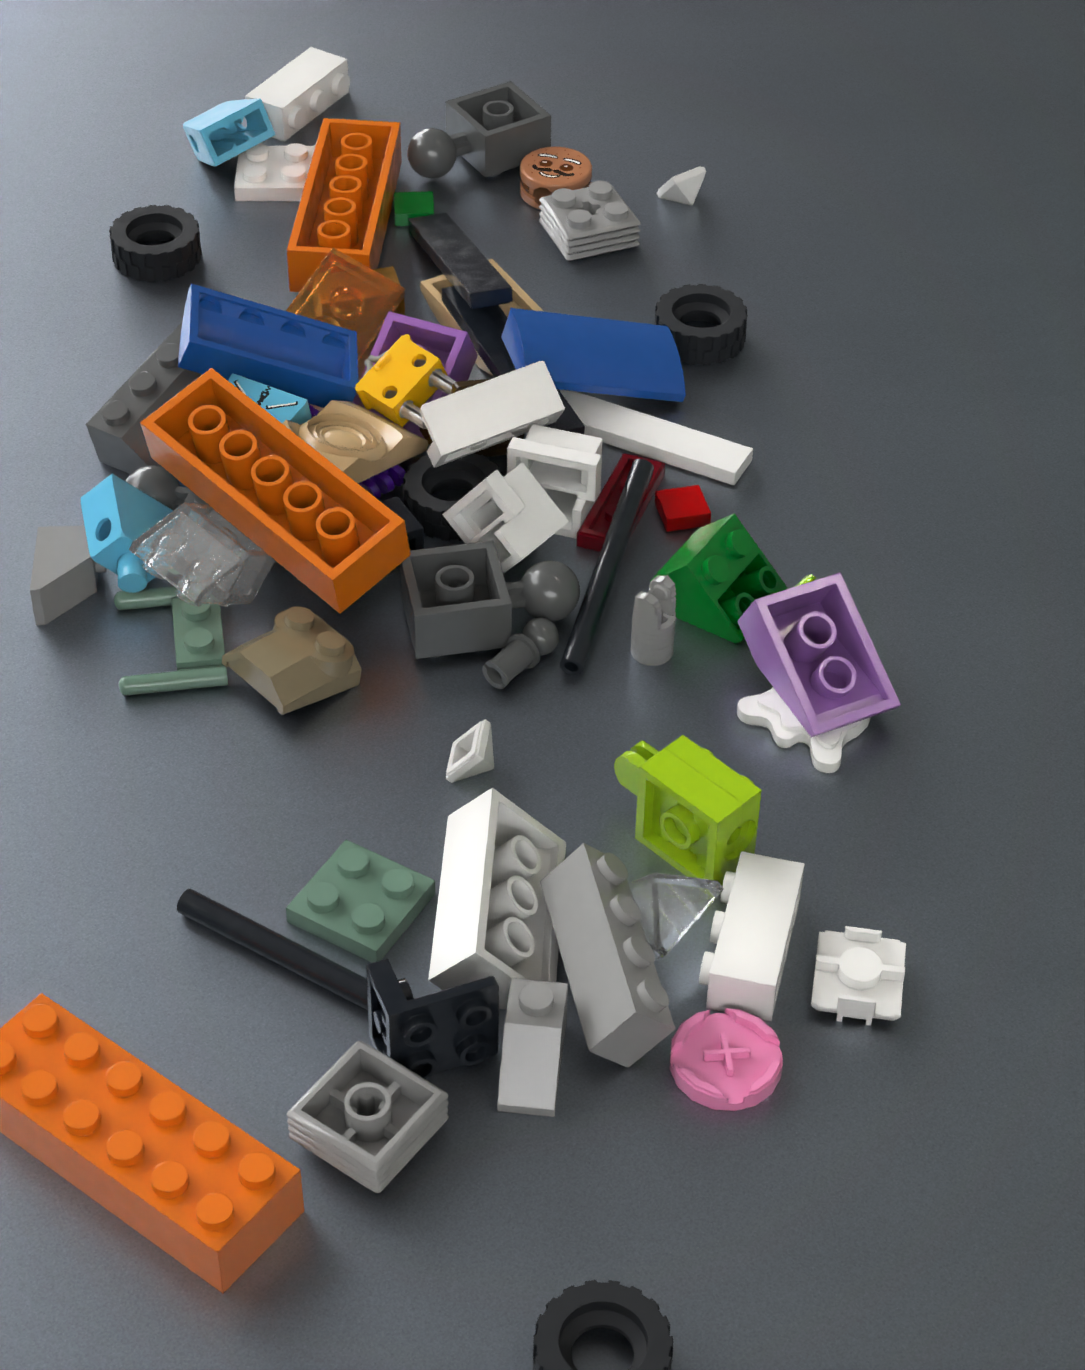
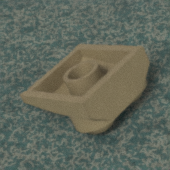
M300 606L281 611L275 617L273 630L238 646L222 656V664L224 666L230 667L272 703L282 715L358 686L362 671L354 654L353 645L310 609Z

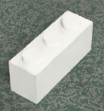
M310 47L245 95V100L258 98L262 100L276 134L272 138L285 142L349 92L348 60Z
M741 851L736 872L726 871L720 898L721 903L727 904L726 911H715L710 933V943L717 945L715 953L705 951L699 975V984L708 986L707 1009L725 1012V1008L740 1009L762 1020L772 1021L800 902L804 863Z

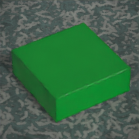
M433 191L394 192L395 226H408V218L434 215Z

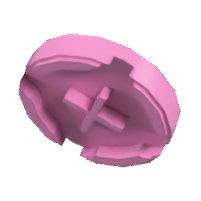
M725 1008V1013L710 1014L711 1009L698 1012L681 1023L671 1041L670 1071L677 1087L692 1101L714 1110L738 1111L758 1105L773 1093L781 1079L783 1055L779 1048L780 1041L775 1031L761 1018L740 1009Z

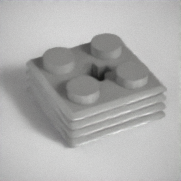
M594 181L589 187L577 190L561 188L553 191L552 195L539 199L541 203L539 206L541 212H539L541 216L539 222L569 262L640 245L637 239L640 238L638 232L641 230L638 226L641 222L609 182Z
M357 1041L287 1112L288 1130L290 1131L289 1138L374 1193H380L448 1120V1093L367 1043Z

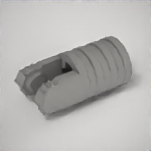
M657 575L650 582L648 592L641 591L635 596L631 655L636 661L647 666L665 664L673 656L676 588L675 583L668 575Z

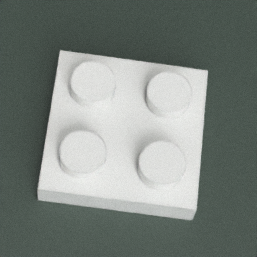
M259 143L239 154L234 185L235 201H300L315 146H305L300 143H292L287 146H266Z

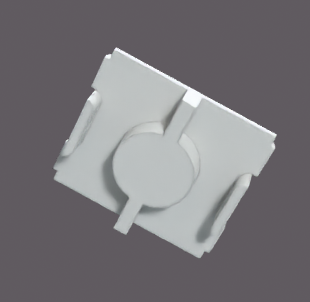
M845 926L844 933L825 930V932L819 931L811 1006L818 1011L837 1013L836 1021L842 1022V1017L866 1020V1025L871 1026L872 1018L891 1021L901 1018L906 943L896 939L881 938L882 931Z

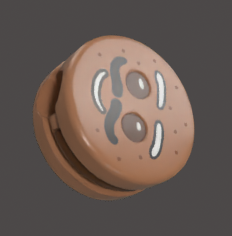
M545 147L534 150L527 154L520 164V195L528 205L541 210L539 208L541 205L539 199L552 195L553 191L557 189L577 190L589 187L592 178V164L583 153L566 147Z

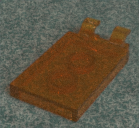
M332 248L286 311L356 331L359 360L381 330L388 311L394 312L403 300L405 288L337 249Z

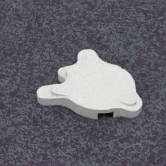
M774 687L762 694L746 696L740 699L737 705L738 718L746 724L768 728L777 746L789 748L796 743L807 744L810 748L814 768L824 773H833L839 769L843 746L848 741L859 736L867 728L871 719L870 717L811 738Z

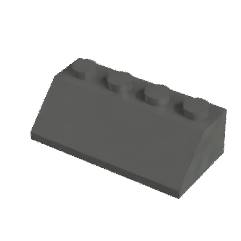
M182 322L86 423L100 462L129 474L142 466H161L150 456L140 422L203 375L178 367Z

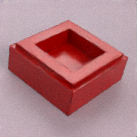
M699 485L655 491V505L666 532L704 527L711 523V511Z

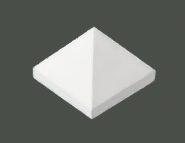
M699 166L673 176L658 189V197L693 206L707 172L705 167Z
M486 719L477 723L452 743L446 771V780L453 783L494 769L491 723Z

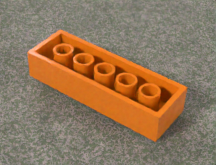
M323 118L287 247L290 292H304L313 295L312 278L378 268L402 164L400 122Z
M210 368L140 422L150 456L153 460L339 614L411 555L405 520L213 368Z
M43 993L39 994L0 1028V1132L224 1294L304 1212L301 1170Z

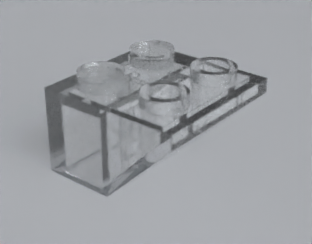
M181 504L134 540L129 548L132 553L144 562L142 567L148 573L157 578L167 580L177 588L175 593L181 600L198 607L202 604H218L224 607H228L230 604H251L275 562L271 556L208 504Z

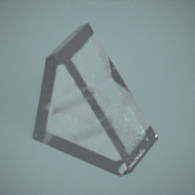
M654 872L628 883L633 899L641 911L640 921L647 943L655 954V960L664 958L724 890L718 881Z

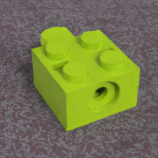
M682 735L661 751L656 750L641 740L630 748V751H626L615 759L614 770L619 783L637 796L635 839L710 895L723 886L726 871L736 872L741 851L755 854L762 790L755 786L749 778L738 774L718 760L708 749L701 748Z

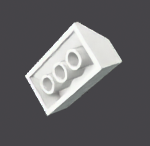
M494 788L489 789L448 816L428 981L441 990L494 976L499 985V1009L507 1010L511 978L556 982L559 946L540 881L565 860L566 842Z

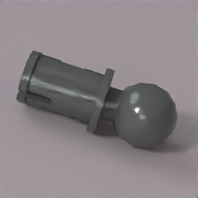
M540 617L528 621L521 634L515 633L511 635L507 640V646L494 658L483 664L482 672L486 680L495 688L503 689L525 668L535 667L540 661V656L552 652L559 642V631L555 624L549 619Z

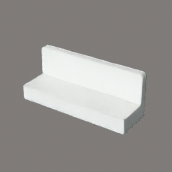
M538 361L423 404L420 408V414L433 441L427 450L433 467L436 468L512 439V437L528 433L532 424L546 426L554 423L563 413L565 407L545 362Z

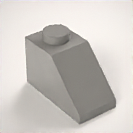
M85 525L38 527L30 583V595L36 625H47L96 593L99 572H107V568L96 563L89 554Z
M511 978L504 1022L497 1111L555 1117L567 1026L568 983Z

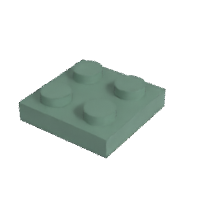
M346 839L286 907L287 922L371 963L377 962L384 958L435 896V880Z

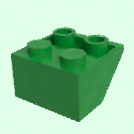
M735 513L697 529L650 580L651 582L657 575H668L675 583V613L677 619L735 644L744 639L737 621L755 599L788 588Z

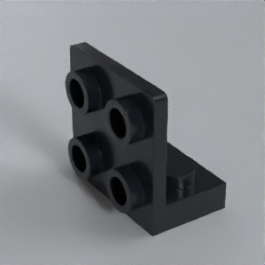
M388 958L366 965L369 1037L375 1049L424 1079L463 1065H476L489 1057L497 1055L499 985L494 976L414 999L407 979H397Z

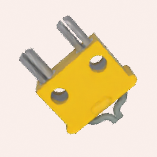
M405 334L380 356L370 355L364 361L367 370L363 378L356 384L355 390L365 409L370 410L373 408L400 427H403L410 420L422 429H426L427 427L420 414L421 406L437 389L450 395L452 386L456 381L448 377L438 357L415 344L410 335Z

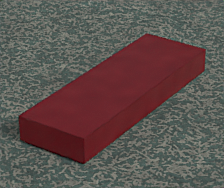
M623 453L577 532L576 546L597 552L601 551L632 463L636 459H645L652 463L654 472L635 522L633 534L655 491H657L665 476V463Z

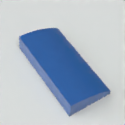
M191 284L187 294L182 322L178 367L201 374L213 368L227 380L234 373L308 400V404L324 408L331 400L353 402L357 394L355 390L356 384L359 382L357 332Z
M517 308L510 309L501 338L516 370L538 361H543L547 366L556 389L674 402L684 401L686 392L683 369L676 343L668 326Z

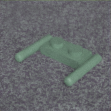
M218 582L150 588L135 593L119 591L115 594L114 605L118 610L172 605L177 671L123 676L118 684L119 690L123 695L129 696L228 685L227 667L222 664L225 648Z

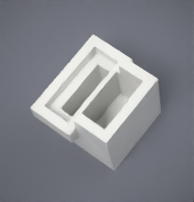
M532 424L525 439L512 437L507 447V474L523 462L569 520L566 525L554 534L577 539V532L601 492L603 438Z
M523 462L504 477L498 470H495L442 514L465 544L494 541L503 574L569 522Z

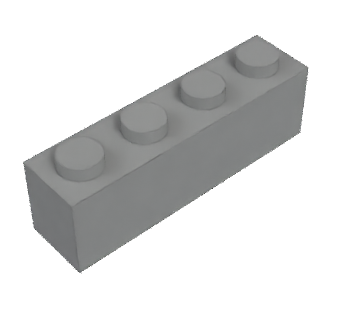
M583 843L540 881L588 1050L629 1068L675 1030V1026L668 1008L669 997L661 986L654 964L655 954L647 943L640 921L641 911L633 899L627 881L628 871L625 865L614 854L609 852L603 853Z

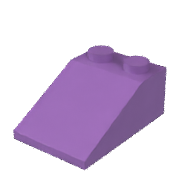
M388 311L370 355L380 356L389 350L401 336L409 334L415 344L441 360L448 377L455 381H468L478 356L468 332ZM365 366L360 380L363 378V375L367 370V366ZM437 389L436 392L425 403L447 396L448 394H446L440 389ZM356 394L352 403L365 408L358 394ZM373 408L369 410V411H371V412H373V413H375V414H377V415H379V416H381V417H383V418H385V419L391 421L390 419H388L387 417L383 416L382 414H380L379 412H377V411L374 410ZM410 420L402 427L424 438L419 430L420 427Z
M841 572L755 599L737 621L756 665L811 738L896 709L901 705Z

